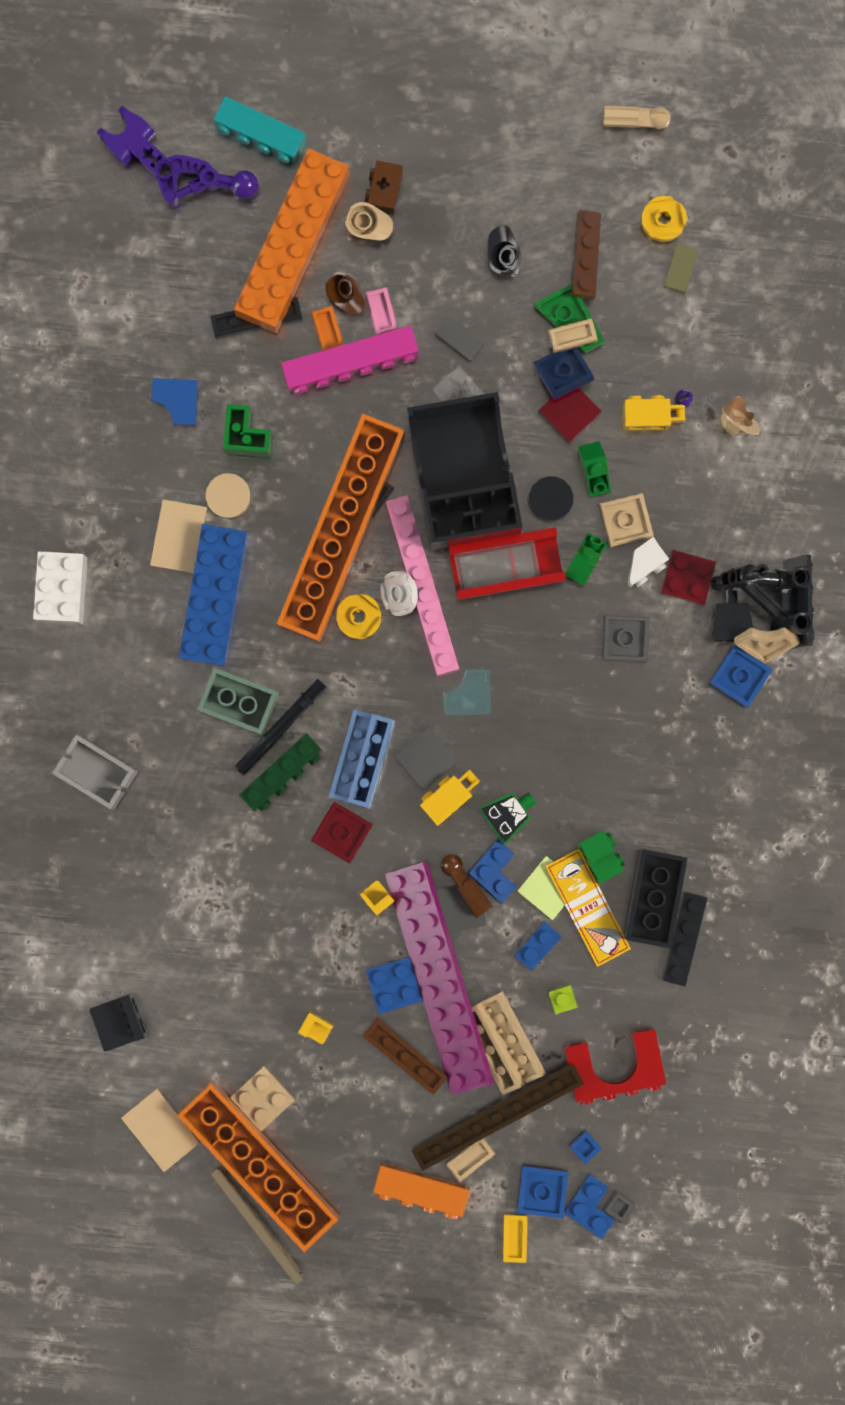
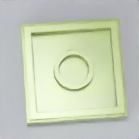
M545 856L517 891L553 920L565 904L545 867L553 861Z

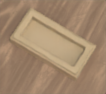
M592 318L548 330L554 353L598 341Z
M483 1138L461 1150L448 1160L445 1165L458 1182H461L496 1153Z

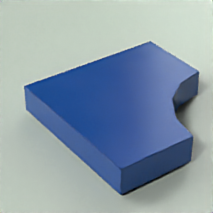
M153 378L151 401L161 404L169 410L172 415L173 425L196 426L198 380Z

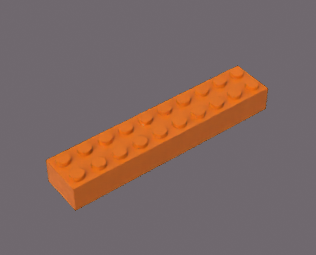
M362 413L277 621L279 627L321 643L404 439L405 430Z

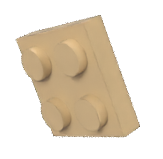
M265 1065L230 1097L260 1131L265 1129L295 1100Z

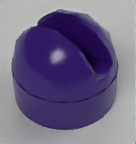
M685 389L678 391L674 398L675 404L685 405V408H688L693 402L692 393ZM685 395L689 396L688 398L680 402L679 398Z

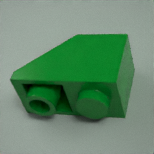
M596 441L577 446L589 497L611 492L606 455L600 442Z
M587 533L565 572V576L584 586L608 543L601 540L598 536Z

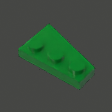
M572 284L533 304L556 328L592 318L582 298L571 297ZM594 320L593 324L598 341L579 346L578 348L584 354L605 343Z

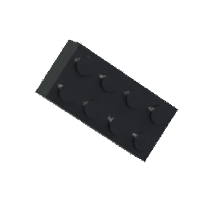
M645 849L639 850L623 939L671 949L687 857Z

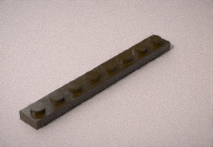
M571 1063L412 1149V1153L420 1168L424 1171L584 1085V1081L574 1063Z

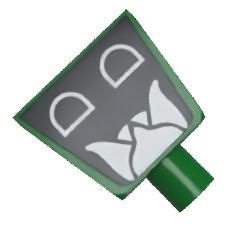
M512 792L482 806L479 810L501 842L505 844L531 819L526 810L535 805L536 802L529 792L519 799Z

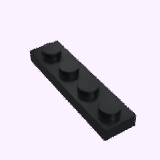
M684 892L663 981L686 987L707 897Z

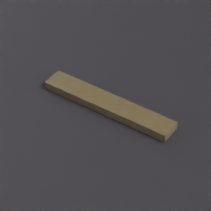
M218 1166L210 1175L296 1285L303 1280V1272L221 1166Z

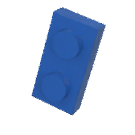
M544 921L514 956L532 971L562 937Z

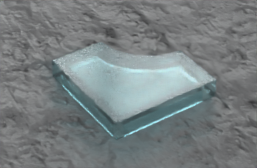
M489 669L466 670V676L461 686L452 692L445 693L446 716L491 714Z

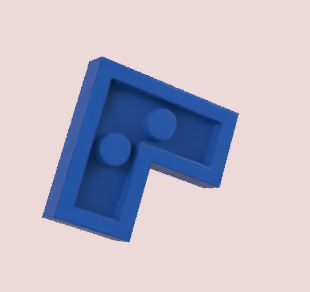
M496 839L467 874L474 878L498 903L503 904L517 886L500 871L515 854L499 839Z
M589 1173L565 1208L564 1213L597 1237L603 1239L615 1221L614 1218L597 1207L609 1187Z

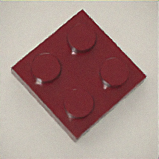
M672 550L660 594L704 606L716 561Z

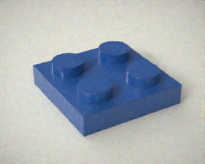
M734 645L709 684L746 708H749L773 669Z
M410 957L366 970L378 1014L423 1001Z
M522 1165L517 1213L563 1219L569 1172Z

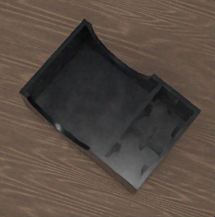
M498 392L408 407L407 419L431 551L449 548L452 545L521 533L523 526L514 477L509 466L505 448Z

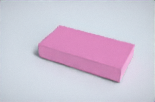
M387 287L366 292L365 296L375 334L380 335L397 330Z

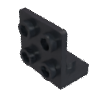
M133 993L90 1008L89 1010L104 1052L142 1040L148 1036Z

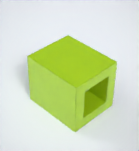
M570 984L547 990L555 1014L578 1008Z

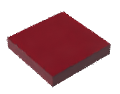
M580 388L556 400L552 397L538 410L568 443L575 439L602 412Z
M333 802L311 841L350 864L373 824L338 803Z

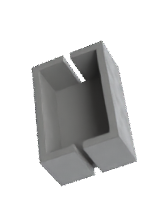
M76 734L66 750V753L73 755L72 758L62 756L52 774L107 808L115 810L125 794L122 788L128 789L138 771Z

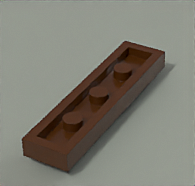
M580 209L577 213L571 297L593 300L596 296L601 213Z
M376 1018L363 1034L365 1039L432 1095L448 1078L440 1069L379 1018Z

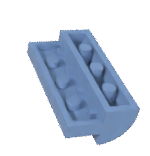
M353 710L330 790V798L371 808L395 720Z

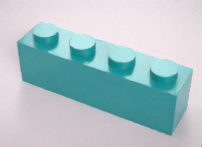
M226 96L213 119L216 130L226 136L231 134L237 137L236 139L245 145L253 144L262 153L269 154L270 152L276 155L280 161L287 164L289 162L296 164L307 142L306 133Z

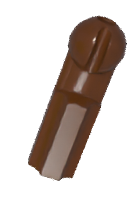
M449 854L442 859V871L454 879L458 885V893L476 918L493 907L474 878L467 876L463 870L462 859L458 855Z

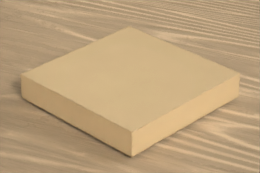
M643 493L599 504L609 548L654 537Z

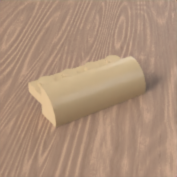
M503 991L471 1006L491 1074L503 1095L546 1074Z

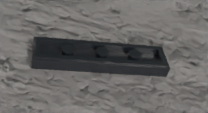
M294 297L291 300L282 324L303 320L298 297ZM235 311L210 316L215 339L263 329L257 324L237 317Z

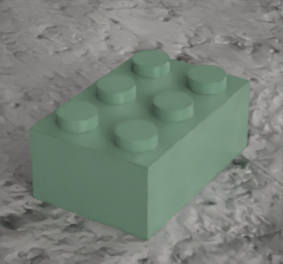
M213 667L197 710L263 736L279 693Z

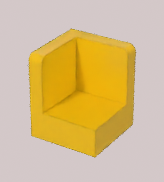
M378 880L359 894L376 916L394 902V899Z
M310 1011L298 1033L323 1044L334 1024Z

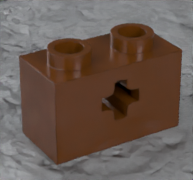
M376 160L375 168L371 167L369 181H372L371 189L366 190L364 202L375 206L386 214L395 215L403 175V165ZM383 184L387 186L384 191L380 190Z

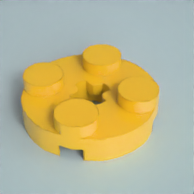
M658 196L645 206L641 216V224L650 240L669 242L681 235L687 221V215L684 206L673 200L674 198ZM661 214H665V217L670 218L666 224L658 221Z
M355 594L346 597L339 604L336 620L339 629L347 637L363 640L372 636L378 630L381 624V611L377 602L370 596ZM363 611L365 620L356 623L353 613Z

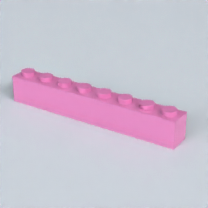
M408 495L386 501V507L405 571L412 577L417 587L418 599L416 608L436 675L440 677L459 671V666Z

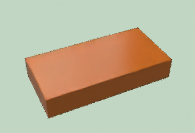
M333 306L311 311L322 351L344 345Z

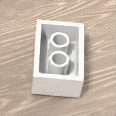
M38 551L33 620L43 623L83 625L87 557L84 554Z

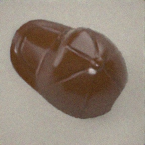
M333 272L328 282H326L328 298L350 315L361 313L366 307V302L360 292L358 280L347 272Z

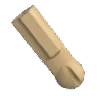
M604 106L603 127H653L655 129H663L670 123V113L664 107Z

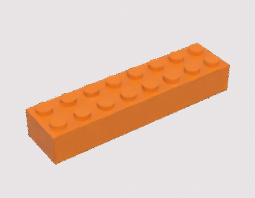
M308 148L234 307L237 317L257 324L275 334L278 333L291 300L295 296L350 176L348 165Z
M214 1080L177 1115L303 1252L310 1248L338 1221L339 1214L252 1123Z

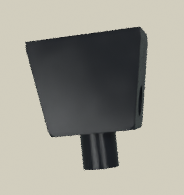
M725 590L724 603H716L713 606L709 642L734 641L736 636L751 627L753 628L749 604L738 603L737 590Z

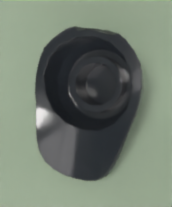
M502 225L493 229L488 237L489 265L498 274L514 272L520 265L521 249L510 227Z

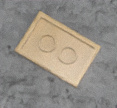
M162 500L150 566L190 574L194 573L201 527L206 521L207 507Z
M157 1088L121 1117V1119L162 1171L165 1172L197 1146L200 1140L180 1120L176 1110Z

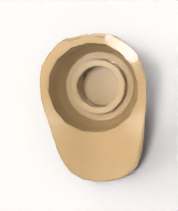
M356 203L350 207L347 213L346 227L356 237L382 241L386 240L392 233V219L369 203Z

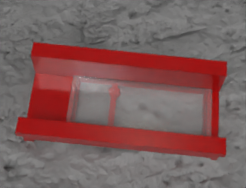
M556 527L449 546V556L458 600L566 581L559 556Z

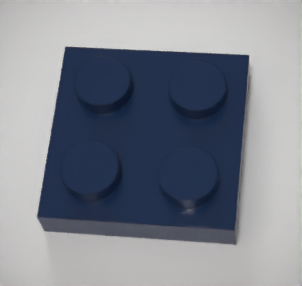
M577 347L557 353L553 352L533 362L535 369L554 400L594 381V376Z

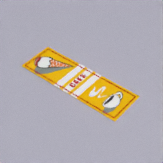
M580 849L545 866L597 967L631 949L627 940L623 939L624 934Z

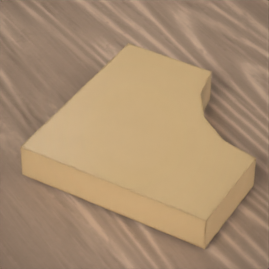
M751 627L734 638L735 645L764 664L800 644L799 637L785 627L768 632L759 631Z

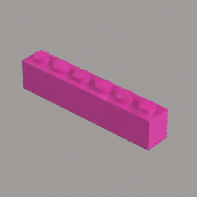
M408 326L285 361L281 364L289 392L302 394L308 391L307 388L313 386L322 388L328 386L329 382L338 380V382L347 381L355 374L360 376L368 375L376 368L381 367L382 370L389 369L397 362L410 363L416 360L415 357L419 356V350L412 327Z

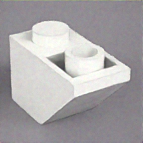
M654 537L632 553L627 583L630 588L633 585H636L638 588L648 581L646 576L650 573L658 574L667 567L665 563L669 558Z

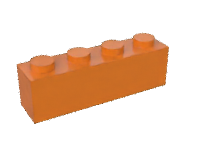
M381 1162L373 1193H376L377 1197L383 1200L390 1201V1198L398 1199L402 1205L412 1207L413 1204L422 1206L421 1209L423 1211L435 1213V1210L444 1212L445 1217L457 1219V1216L463 1218L470 1187Z

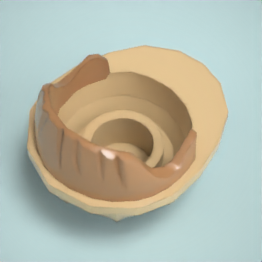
M735 396L721 409V425L730 435L742 436L747 433L757 435L760 432V426L753 419L755 414L746 410L744 398Z

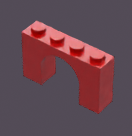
M648 1028L631 1032L635 1052V1066L628 1077L618 1082L604 1081L595 1074L586 1041L563 1045L567 1066L574 1063L584 1081V1085L573 1090L575 1102H580V1105L594 1103L596 1098L603 1097V1100H611L617 1098L616 1094L620 1093L631 1096L639 1094L640 1089L648 1088V1091L662 1089L661 1085L666 1084L656 1030Z

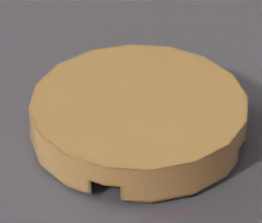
M225 473L218 475L211 480L206 489L208 507L215 515L221 518L239 517L247 510L250 504L251 493L249 486L243 478L236 474Z

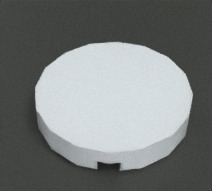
M392 571L386 574L384 577L386 579L384 583H381L380 587L384 607L387 610L389 609L394 616H404L411 613L416 607L418 599L415 581L405 571Z

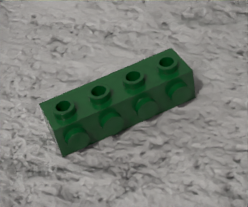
M306 733L244 789L239 796L254 812L258 810L263 812L271 804L269 800L273 796L277 795L279 797L289 788L287 784L292 779L297 781L305 773L303 769L308 764L313 766L322 758L320 753L323 750Z

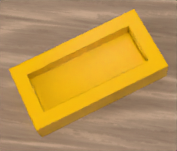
M504 1214L503 1262L526 1263L527 1214Z

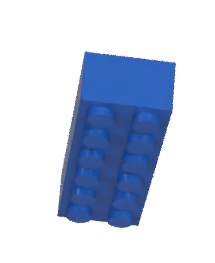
M202 524L179 659L182 661L226 668L249 539L247 531Z

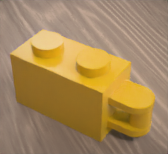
M662 395L651 396V399H642V396H630L623 403L624 431L669 430L671 423L685 422V405H670V399H664ZM671 411H676V417H671Z
M471 770L467 771L459 779L455 775L452 778L447 775L438 783L440 788L433 793L430 790L421 798L423 803L420 806L434 823L439 826L472 797L469 791L480 780ZM465 778L471 784L467 789L461 783Z

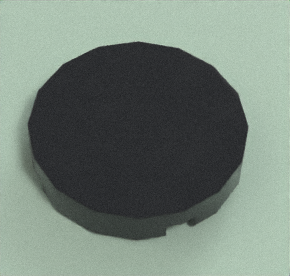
M555 476L539 479L532 486L529 493L531 511L538 518L545 521L555 522L563 519L570 512L573 505L571 487L565 480Z

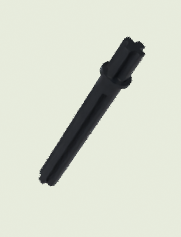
M317 679L304 693L301 692L302 695L235 765V769L242 775L246 774L311 704L315 705L313 702L327 687Z

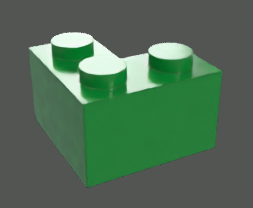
M227 404L223 450L225 454L270 457L271 430L250 428L252 411L248 405Z
M604 830L577 843L598 884L623 872L622 866L625 865L620 854L614 853L613 846L616 843L612 835L605 833Z

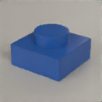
M586 1130L569 1145L584 1164L602 1149Z

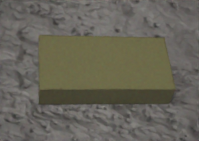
M676 244L664 285L665 289L682 294L686 293L698 253L697 249Z

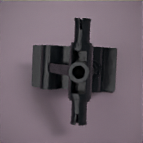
M806 554L784 560V569L769 571L768 566L765 564H759L758 566L748 564L726 570L720 576L712 578L711 582L716 581V583L711 584L715 590L741 588L773 618L770 626L771 631L785 627L799 637L800 644L792 649L813 646L815 633L813 630L814 609L812 607V594L814 589L812 585L813 564L811 562V555ZM760 586L771 587L772 590L780 593V604Z

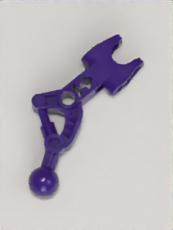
M123 106L118 111L126 122L124 132L112 135L102 128L97 131L98 136L119 162L126 166L134 158L158 180L165 203L170 208L177 207L180 198L191 193L195 195L205 189L207 191H214L217 188L231 189L241 199H250L256 195L259 189L257 177L247 170L239 171L234 176L218 174L208 162L184 155H173L167 158L149 142L156 135L154 129L139 115L134 114ZM146 156H153L156 164L150 158H146ZM164 169L171 170L166 176L160 175ZM190 173L199 176L189 181V185L178 190L177 181L180 174Z

